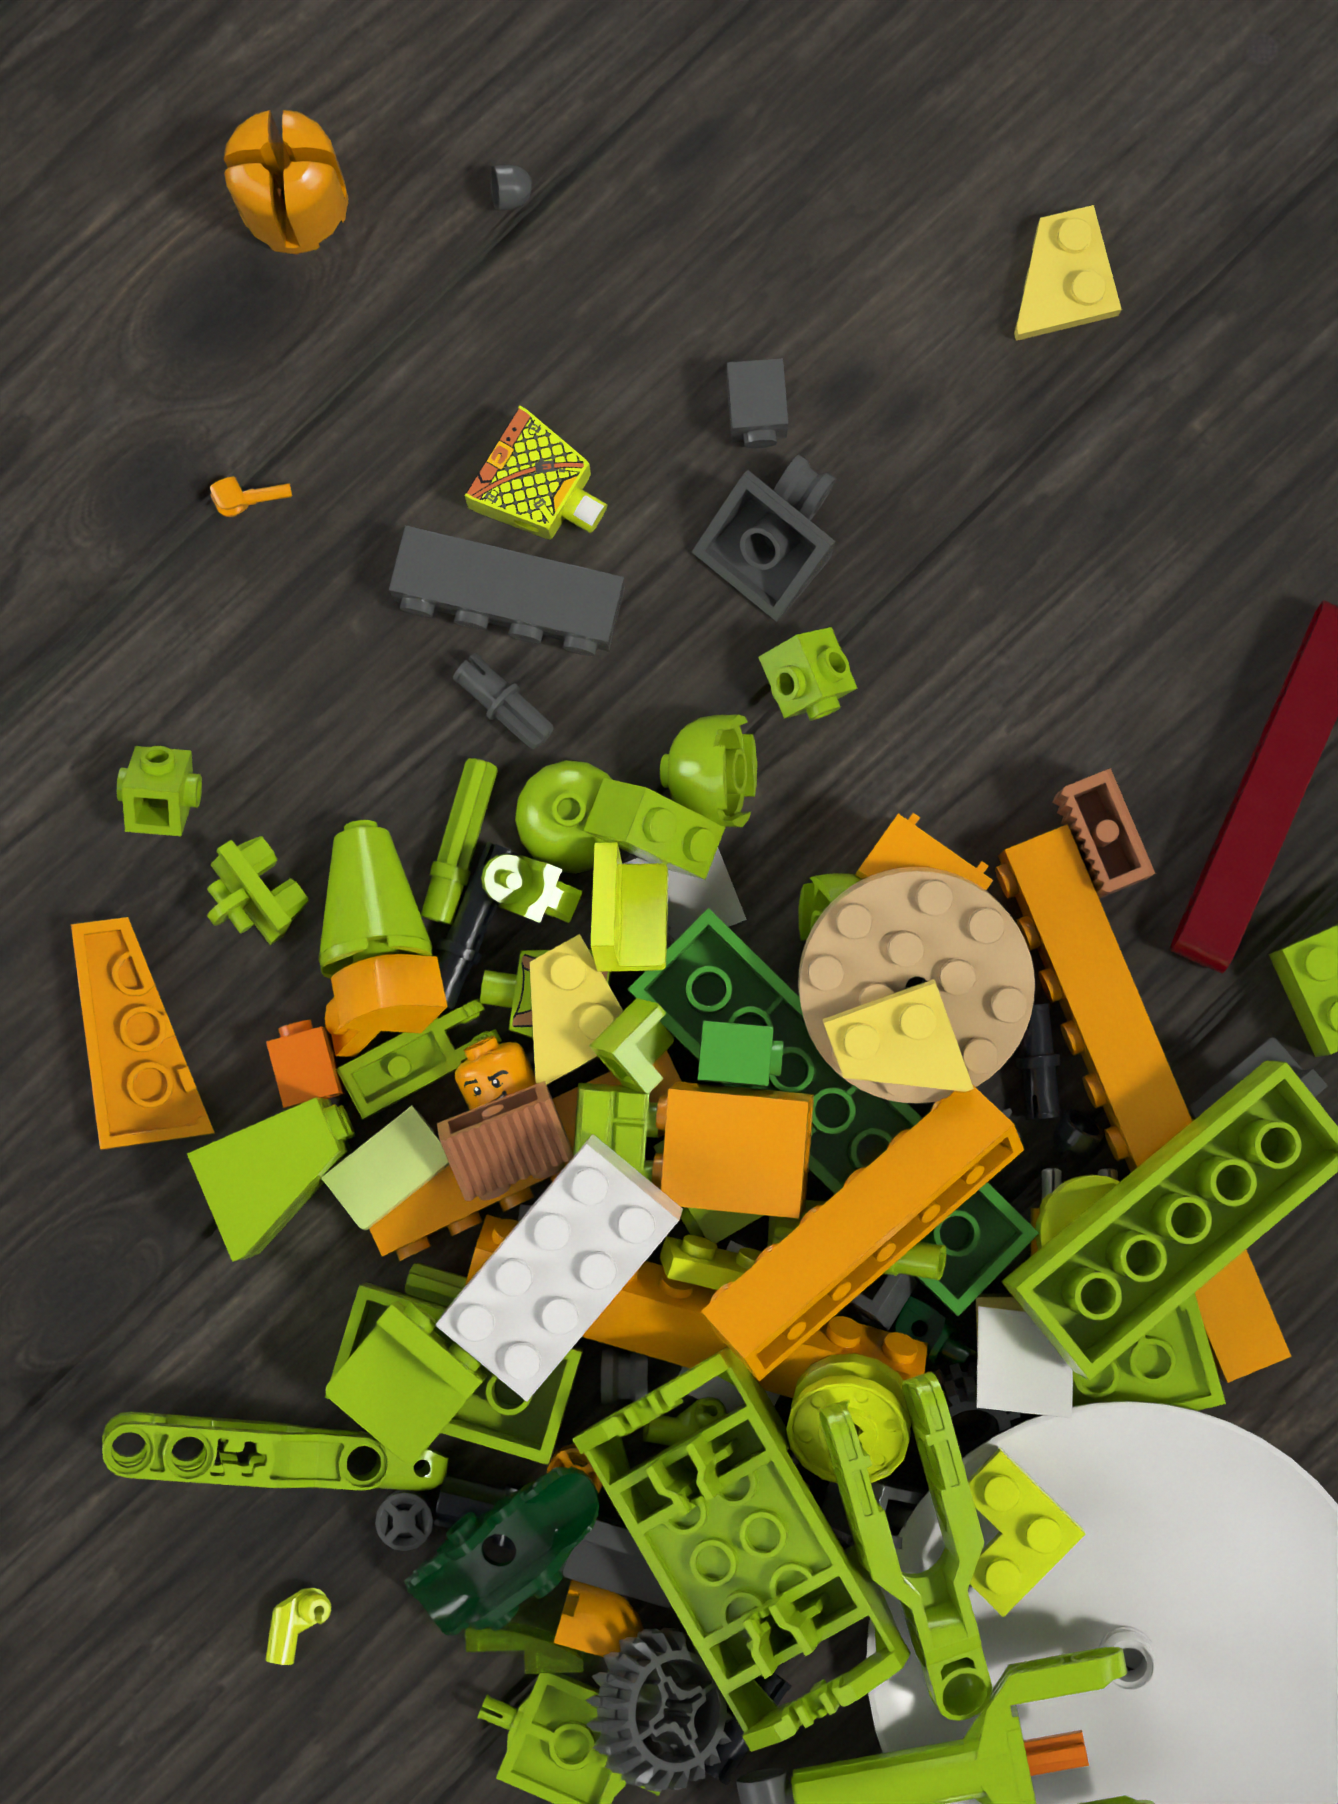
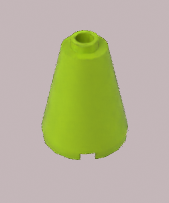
M358 820L346 824L344 831L338 833L333 840L318 959L322 975L331 979L336 972L352 963L380 955L412 954L432 956L431 941L390 832L387 829L378 827L377 823L371 820Z

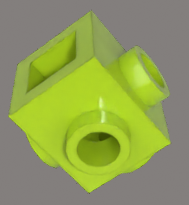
M832 627L797 634L758 657L771 686L772 695L778 703L784 719L807 713L810 721L827 716L841 708L838 701L839 698L858 689L850 672L849 662L839 646Z
M135 746L128 768L121 767L117 778V799L123 802L125 832L182 836L190 807H199L202 794L201 774L193 773L192 751L170 749L164 746Z

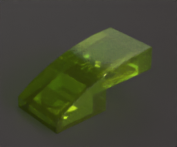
M509 1621L497 1631H492L490 1627L483 1630H474L470 1626L465 1630L466 1652L524 1650L525 1674L583 1672L585 1665V1652L554 1643L556 1634L533 1626Z

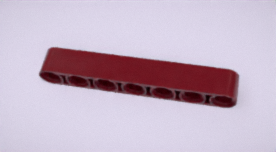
M1322 600L1307 627L1170 945L1171 952L1221 974L1227 970L1239 947L1338 717L1337 605Z

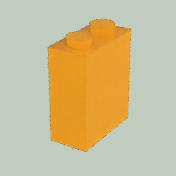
M677 1081L668 1088V1096L660 1095L658 1100L656 1128L665 1131L664 1152L655 1154L652 1168V1183L656 1187L661 1188V1191L680 1207L799 1219L806 1209L814 1094Z

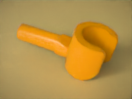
M227 477L210 486V496L218 512L226 517H234L245 511L249 505H255L258 502L292 497L290 483L257 489L252 488L243 492L235 477Z

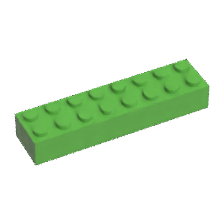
M709 908L667 949L665 969L645 971L628 988L629 994L634 999L640 998L659 1003L666 1012L660 1022L674 1039L698 1062L700 1059L703 1021L774 1027L772 1040L783 1041L780 1076L769 1075L767 1087L720 1084L731 1087L814 1094L808 1171L833 1196L843 1188L845 1181L854 1171L861 1167L869 1166L884 1153L891 1140L898 1133L905 1129H911L923 1119L908 1103L890 1101L871 1095L847 1082L835 1072L819 1053L809 1035L804 1022L799 996ZM987 1182L921 1240L922 1242L945 1245L946 1263L941 1279L934 1280L915 1277L951 1313L959 1316L1039 1232Z

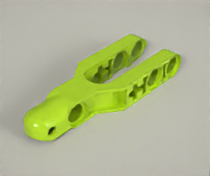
M930 1371L902 1382L905 1403L945 1545L937 1562L923 1572L913 1574L901 1572L885 1510L875 1499L867 1467L872 1466L870 1456L860 1445L854 1422L848 1410L850 1401L846 1399L819 1408V1418L859 1563L870 1572L871 1579L900 1600L912 1645L922 1667L929 1696L943 1716L950 1720L960 1721L970 1719L979 1714L992 1697L993 1686L968 1594V1588L985 1542L948 1405L937 1377Z
M123 1412L110 1419L102 1435V1454L107 1468L117 1476L135 1479L265 1488L317 1487L361 1491L383 1488L424 1491L440 1486L447 1475L448 1457L430 1447L417 1460H425L424 1466L419 1470H414V1465L417 1461L410 1464L402 1462L369 1433L313 1428L278 1422ZM133 1432L139 1434L145 1440V1444L134 1455H123L114 1449L113 1442L123 1433ZM184 1437H195L204 1444L197 1456L184 1460L172 1453L173 1446L178 1440ZM220 1439L221 1442L225 1443L223 1450H218L220 1462H215L218 1440ZM251 1441L255 1443L257 1452L249 1454L248 1462H238L236 1452L243 1451L245 1442ZM361 1446L372 1447L377 1453V1461L374 1468L364 1475H356L347 1470L349 1454Z

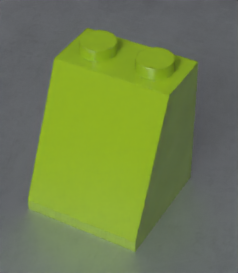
M316 1097L187 1153L232 1262L260 1254L323 1185L324 1181L321 1177L351 1154L352 1149L348 1139L355 1137V1132L348 1114L342 1105L337 1107L336 1104L332 1105L329 1099Z

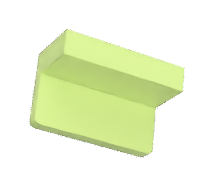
M410 1106L321 1178L358 1227L362 1230H368L450 1165L433 1129L413 1106Z

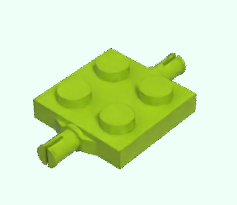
M542 1665L531 1694L520 1704L518 1709L487 1694L477 1718L484 1719L509 1730L507 1751L496 1779L554 1804H612L614 1797L625 1787L626 1782L622 1780V1774L613 1773L605 1767L608 1755L600 1754L597 1750L593 1749L601 1736V1732L592 1731L586 1725L597 1717V1708L591 1706L586 1700L594 1695H599L600 1690ZM649 1791L654 1793L656 1796L660 1795V1792Z

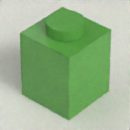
M703 1021L698 1081L767 1087L769 1075L780 1076L783 1041L772 1040L774 1027Z

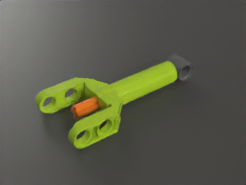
M1102 1647L1008 1664L992 1688L990 1701L979 1713L963 1739L793 1769L791 1782H789L788 1772L785 1768H768L753 1771L736 1779L740 1804H947L969 1799H976L981 1804H1037L1031 1776L1089 1766L1082 1730L1024 1740L1016 1704L1104 1689L1113 1680L1119 1679L1128 1673L1123 1649L1120 1647ZM1123 1795L1078 1804L1155 1803L1150 1800H1136Z

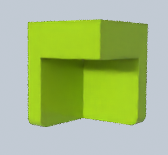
M636 998L589 1045L624 1087L647 1095L664 1079L652 1064L674 1042V1037L660 1022L666 1012L659 1003Z

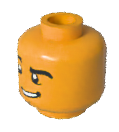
M495 1036L487 1037L467 1047L464 1050L467 1060L460 1064L455 1072V1080L469 1110L537 1084L535 1073L522 1046L516 1042L498 1044Z

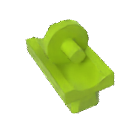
M262 836L244 842L239 846H236L232 840L228 841L217 849L216 852L219 856L211 863V867L220 879L207 888L218 903L207 914V917L214 926L230 919L240 934L255 925L269 945H272L284 937L291 922L306 907L309 901L308 897L298 883L291 878L272 891L267 888L259 876L274 867L277 858Z
M511 854L496 855L488 861L481 877L483 889L490 898L499 902L498 907L539 923L544 914L569 923L582 894L581 890L558 881L562 869L521 855L520 857Z

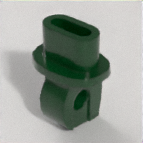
M912 1296L908 1298L895 1324L896 1332L928 1343L929 1361L936 1366L947 1360L951 1364L959 1363L961 1370L967 1371L969 1362L976 1360L977 1352L959 1340L961 1331L937 1309ZM919 1322H925L928 1327L927 1333L922 1337H918L915 1333V1327Z

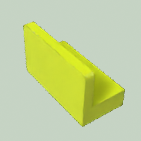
M617 842L594 844L591 949L597 972L663 970L666 967L669 876L667 865L664 863L622 864Z

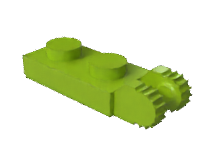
M480 999L473 1000L441 1018L437 1017L422 1033L404 1032L336 1069L363 1120L456 1071L459 1065L467 1060L464 1050L470 1045L490 1036H495L498 1043L502 1041L495 1029L475 1036L471 1042L458 1049H455L446 1031L479 1017L480 1013L485 1010L483 1004H480Z

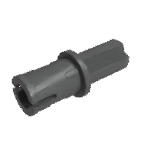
M478 653L472 654L469 657L471 663L465 660L455 672L453 680L459 683L488 710L486 716L490 720L497 718L531 749L543 745L554 730L553 725L519 694L521 687L518 684L510 685Z

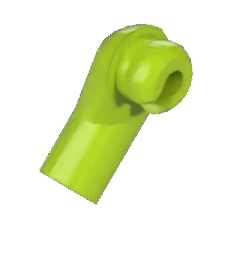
M715 1397L701 1398L677 1417L661 1415L644 1425L643 1441L671 1446L725 1415L726 1408Z

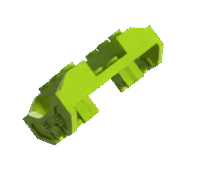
M728 1346L633 1403L586 1428L572 1439L580 1454L585 1453L744 1731L742 1737L751 1752L790 1738L796 1734L802 1724L807 1728L814 1723L816 1718H822L827 1713L829 1715L835 1713L840 1705L845 1707L852 1704L903 1669L911 1652L901 1637L884 1594L878 1584L871 1579L870 1572L860 1565L855 1545L853 1544L843 1549L787 1452L790 1444L784 1422L765 1390ZM716 1376L737 1388L745 1402L744 1404L630 1469L622 1436H627L684 1402L682 1397ZM868 1615L875 1626L876 1652L848 1672L829 1682L823 1679L815 1683L810 1692L796 1700L777 1706L754 1680L760 1675H763L764 1679H766L775 1672L780 1664L802 1652L805 1656L811 1654L821 1641Z

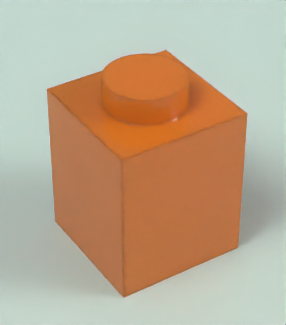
M311 1020L300 1021L278 1028L280 1038L266 1041L283 1108L290 1109L316 1097L329 1099L345 1094L342 1080L336 1070L338 1069V1064L330 1034L326 1028L322 1026L313 1028Z

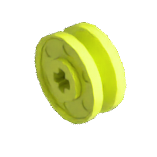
M856 1353L831 1355L811 1364L797 1381L786 1428L790 1449L802 1466L823 1480L837 1483L821 1427L819 1408L848 1399L850 1401L848 1410L854 1422L860 1445L869 1454L872 1466L867 1467L870 1482L873 1483L891 1475L904 1461L911 1434V1421L902 1390L903 1379L898 1372L878 1359Z

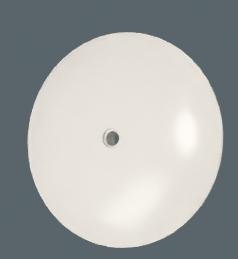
M1138 1401L1097 1402L1073 1406L1072 1418L1040 1415L995 1435L962 1458L967 1479H969L1001 1447L1086 1533L1004 1618L969 1585L968 1594L980 1634L982 1650L992 1686L994 1687L1008 1664L1102 1647L1135 1648L1143 1654V1659L1135 1670L1127 1671V1675L1113 1680L1104 1689L1016 1704L1024 1740L1082 1730L1089 1766L1031 1776L1037 1804H1078L1123 1795L1136 1800H1150L1155 1804H1338V1504L1315 1478L1291 1457L1261 1437L1231 1422L1197 1410L1163 1403ZM930 1490L920 1500L907 1520L906 1526H903L898 1534L899 1537H903L902 1549L895 1548L901 1572L913 1574L929 1569L937 1562L944 1550L945 1545ZM976 1509L985 1542L984 1548L999 1530ZM878 1585L885 1596L901 1637L911 1652L903 1669L868 1693L875 1731L882 1752L887 1753L963 1739L979 1714L970 1719L956 1721L946 1718L939 1712L929 1696L922 1667L909 1635L901 1602ZM871 1619L868 1625L866 1658L876 1652L875 1626ZM969 1799V1800L958 1801V1802H952V1803H947V1804H981V1803H980L979 1801H977L976 1799Z

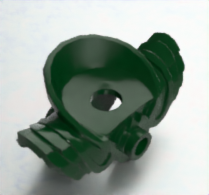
M556 1467L549 1473L539 1476L535 1481L526 1484L520 1490L514 1491L500 1499L490 1512L486 1511L479 1517L473 1511L465 1514L448 1530L446 1536L449 1540H446L436 1550L437 1554L430 1560L426 1559L423 1561L419 1568L413 1571L414 1574L404 1580L407 1592L412 1594L422 1604L435 1624L441 1628L442 1633L447 1636L456 1635L462 1629L466 1630L469 1626L474 1630H483L487 1627H490L492 1631L499 1630L516 1615L520 1603L533 1596L537 1599L544 1597L562 1580V1571L569 1555L585 1538L586 1534L593 1529L598 1517L599 1501L597 1495L599 1493L593 1481L585 1472L575 1467ZM494 1534L507 1536L515 1545V1557L504 1563L492 1561L484 1552V1540Z

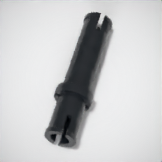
M486 842L479 864L471 878L452 927H450L446 939L440 938L436 947L440 951L437 959L447 1001V1009L452 1011L456 1007L460 991L472 965L478 966L482 956L478 951L499 902L490 898L483 889L481 880L483 869L488 861L496 855L511 854L520 857V855L512 850L492 842Z

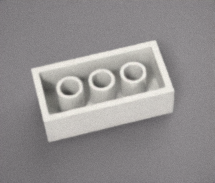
M592 1134L448 1306L435 1326L525 1401H528L678 1223L683 1208Z

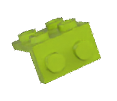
M396 1301L387 1308L377 1320V1326L326 1386V1395L404 1463L410 1464L419 1459L487 1376L478 1369L482 1365L455 1341L450 1345L433 1331L437 1322L425 1310L412 1301L406 1307L400 1301Z

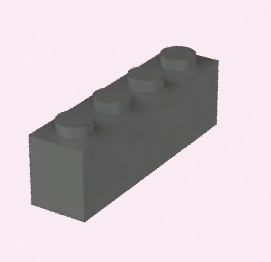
M405 525L389 592L394 601L401 602L400 610L412 615L432 618L433 612L439 611L455 615L454 622L467 628L485 631L489 623L510 628L508 635L518 640L541 643L542 636L564 641L563 649L585 656H595L597 649L610 652L625 583L622 576Z

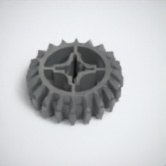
M664 1627L662 1630L644 1629L638 1631L637 1637H627L619 1640L620 1652H610V1654L603 1655L609 1670L608 1673L599 1672L592 1676L601 1687L599 1695H594L586 1700L591 1706L597 1708V1717L586 1725L592 1731L601 1732V1736L593 1749L597 1750L600 1754L608 1755L605 1767L613 1773L622 1774L623 1781L632 1786H644L649 1791L680 1790L687 1787L688 1780L697 1781L705 1779L704 1764L713 1766L714 1764L721 1763L716 1746L717 1744L722 1745L732 1742L723 1730L725 1722L728 1723L736 1717L727 1710L724 1696L688 1633L679 1632V1629ZM668 1662L678 1672L681 1679L673 1682L671 1676L664 1674L661 1664ZM647 1736H651L653 1742L660 1743L664 1752L654 1756L646 1748L642 1740Z

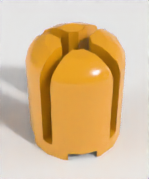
M285 109L282 115V139L270 110L254 114L236 128L225 147L224 161L227 169L224 175L227 188L244 224L256 238L268 244L273 251L300 254L317 250L320 247L319 243L333 234L340 221H345L349 200L345 181L331 140L316 121L298 111ZM282 190H284L285 201H284V198H283V196H282V194H281V191H282Z

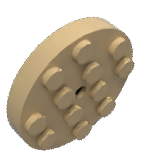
M928 867L896 868L877 873L855 883L834 899L820 915L806 940L801 956L798 979L799 1000L804 1022L817 1050L834 1071L843 1077L823 1019L908 989L906 984L912 977H922V983L934 979L971 1082L975 1087L979 1086L993 1076L1012 1056L1024 1036L1032 1014L1035 992L1034 968L1027 943L1019 927L1006 909L985 889L962 876L944 870ZM844 1078L847 1082L871 1095L902 1103L937 1102L947 1098L955 1091Z

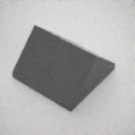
M747 470L725 500L692 550V553L777 622L831 559L835 541Z

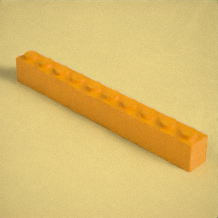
M1066 824L1002 851L998 855L1002 865L995 867V872L1007 898L1016 897L1024 916L1017 919V925L1027 943L1029 951L1037 948L1045 969L1038 972L1042 987L1051 1003L1059 1000L1067 1022L1060 1024L1065 1042L1072 1055L1081 1053L1089 1074L1082 1077L1088 1097L1095 1108L1103 1106L1111 1124V1127L1104 1129L1108 1145L1116 1160L1119 1161L1125 1158L1130 1172H1133L1188 1126L1192 1119L1069 826ZM1246 1249L1195 1292L1219 1379L1227 1383L1292 1357Z

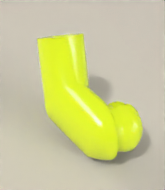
M316 1588L301 1589L274 1608L265 1658L267 1662L280 1665L294 1664L298 1634L316 1623L321 1625L330 1616L331 1603L325 1593Z

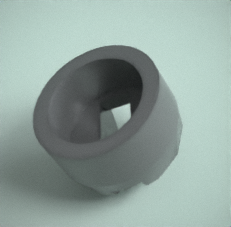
M511 164L493 165L491 167L490 187L495 210L515 209L523 206L528 201L532 189V179L527 171Z

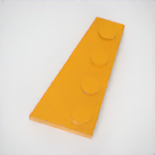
M124 917L71 924L100 1150L215 1134L129 918Z

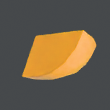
M571 1580L554 1643L604 1657L603 1655L610 1654V1652H620L619 1640L627 1637H637L638 1631L644 1629L639 1614L623 1596L609 1590Z

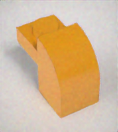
M387 954L363 959L342 968L331 977L334 998L326 1005L325 1025L327 1031L332 1036L335 1056L356 1057L380 1031L422 1033L448 1007L437 956Z

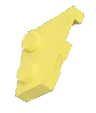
M1094 205L1040 218L1023 289L1024 293L1014 331L1016 341L1119 316L1122 309Z
M580 934L529 962L535 1081L537 1084L545 1081L546 1085H549L598 1057L589 1045L623 1012L602 972H597L594 958Z
M934 979L823 1019L843 1078L963 1092L974 1089Z

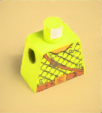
M522 406L518 407L464 495L468 508L474 512L549 540L554 537L564 519L592 533L607 508L606 503L583 490L591 475L588 461Z

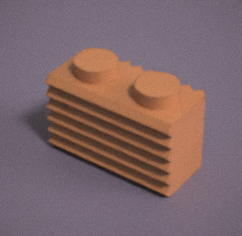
M1111 768L1065 786L1055 795L1052 803L1059 806L1057 814L1064 816L1061 824H1068L1099 899L1146 880L1155 874Z
M545 1081L437 1123L441 1145L465 1201H472L476 1196L481 1200L494 1199L507 1192L511 1184H515L519 1179H527L530 1175L536 1179L550 1177L563 1169L565 1166L564 1162H569L574 1157L569 1139Z

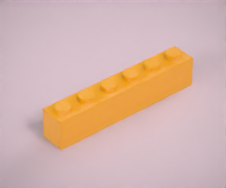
M667 1050L652 1064L664 1078L650 1092L649 1102L658 1103L660 1095L668 1096V1088L677 1081L682 1082ZM611 1071L587 1082L612 1086L622 1085ZM578 1087L552 1099L569 1139L572 1152L574 1147ZM658 1130L657 1138L665 1135V1131ZM448 1165L369 1228L382 1256L396 1251L401 1261L431 1247L427 1236L448 1227L451 1236H454L483 1222L478 1211L499 1202L504 1212L534 1198L530 1187L548 1178H551L553 1182L562 1170L547 1178L536 1179L530 1175L527 1179H519L515 1184H511L507 1192L494 1199L481 1200L476 1196L472 1201H465L452 1168Z
M974 1085L972 1090L966 1092L954 1091L947 1098L935 1102L929 1114L911 1129H905L898 1133L891 1140L884 1153L869 1166L861 1167L854 1171L847 1178L840 1191L825 1204L810 1209L803 1216L795 1230L780 1243H775L765 1248L750 1269L735 1282H729L720 1287L712 1296L710 1303L701 1310L718 1337L758 1381H761L1024 1151L1014 1123Z

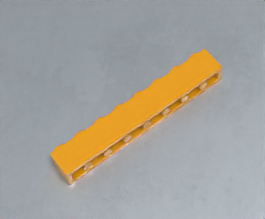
M486 1215L474 1250L465 1286L519 1221ZM648 1261L641 1265L582 1336L687 1368L694 1367L727 1347L701 1312L710 1303L712 1296L717 1290L668 1279L662 1265ZM834 1316L761 1381H758V1383L766 1391L793 1398L798 1379L811 1364L831 1355L853 1353L880 1360L898 1372L903 1380L925 1373L928 1343L912 1339L903 1333H891L860 1324L848 1317Z

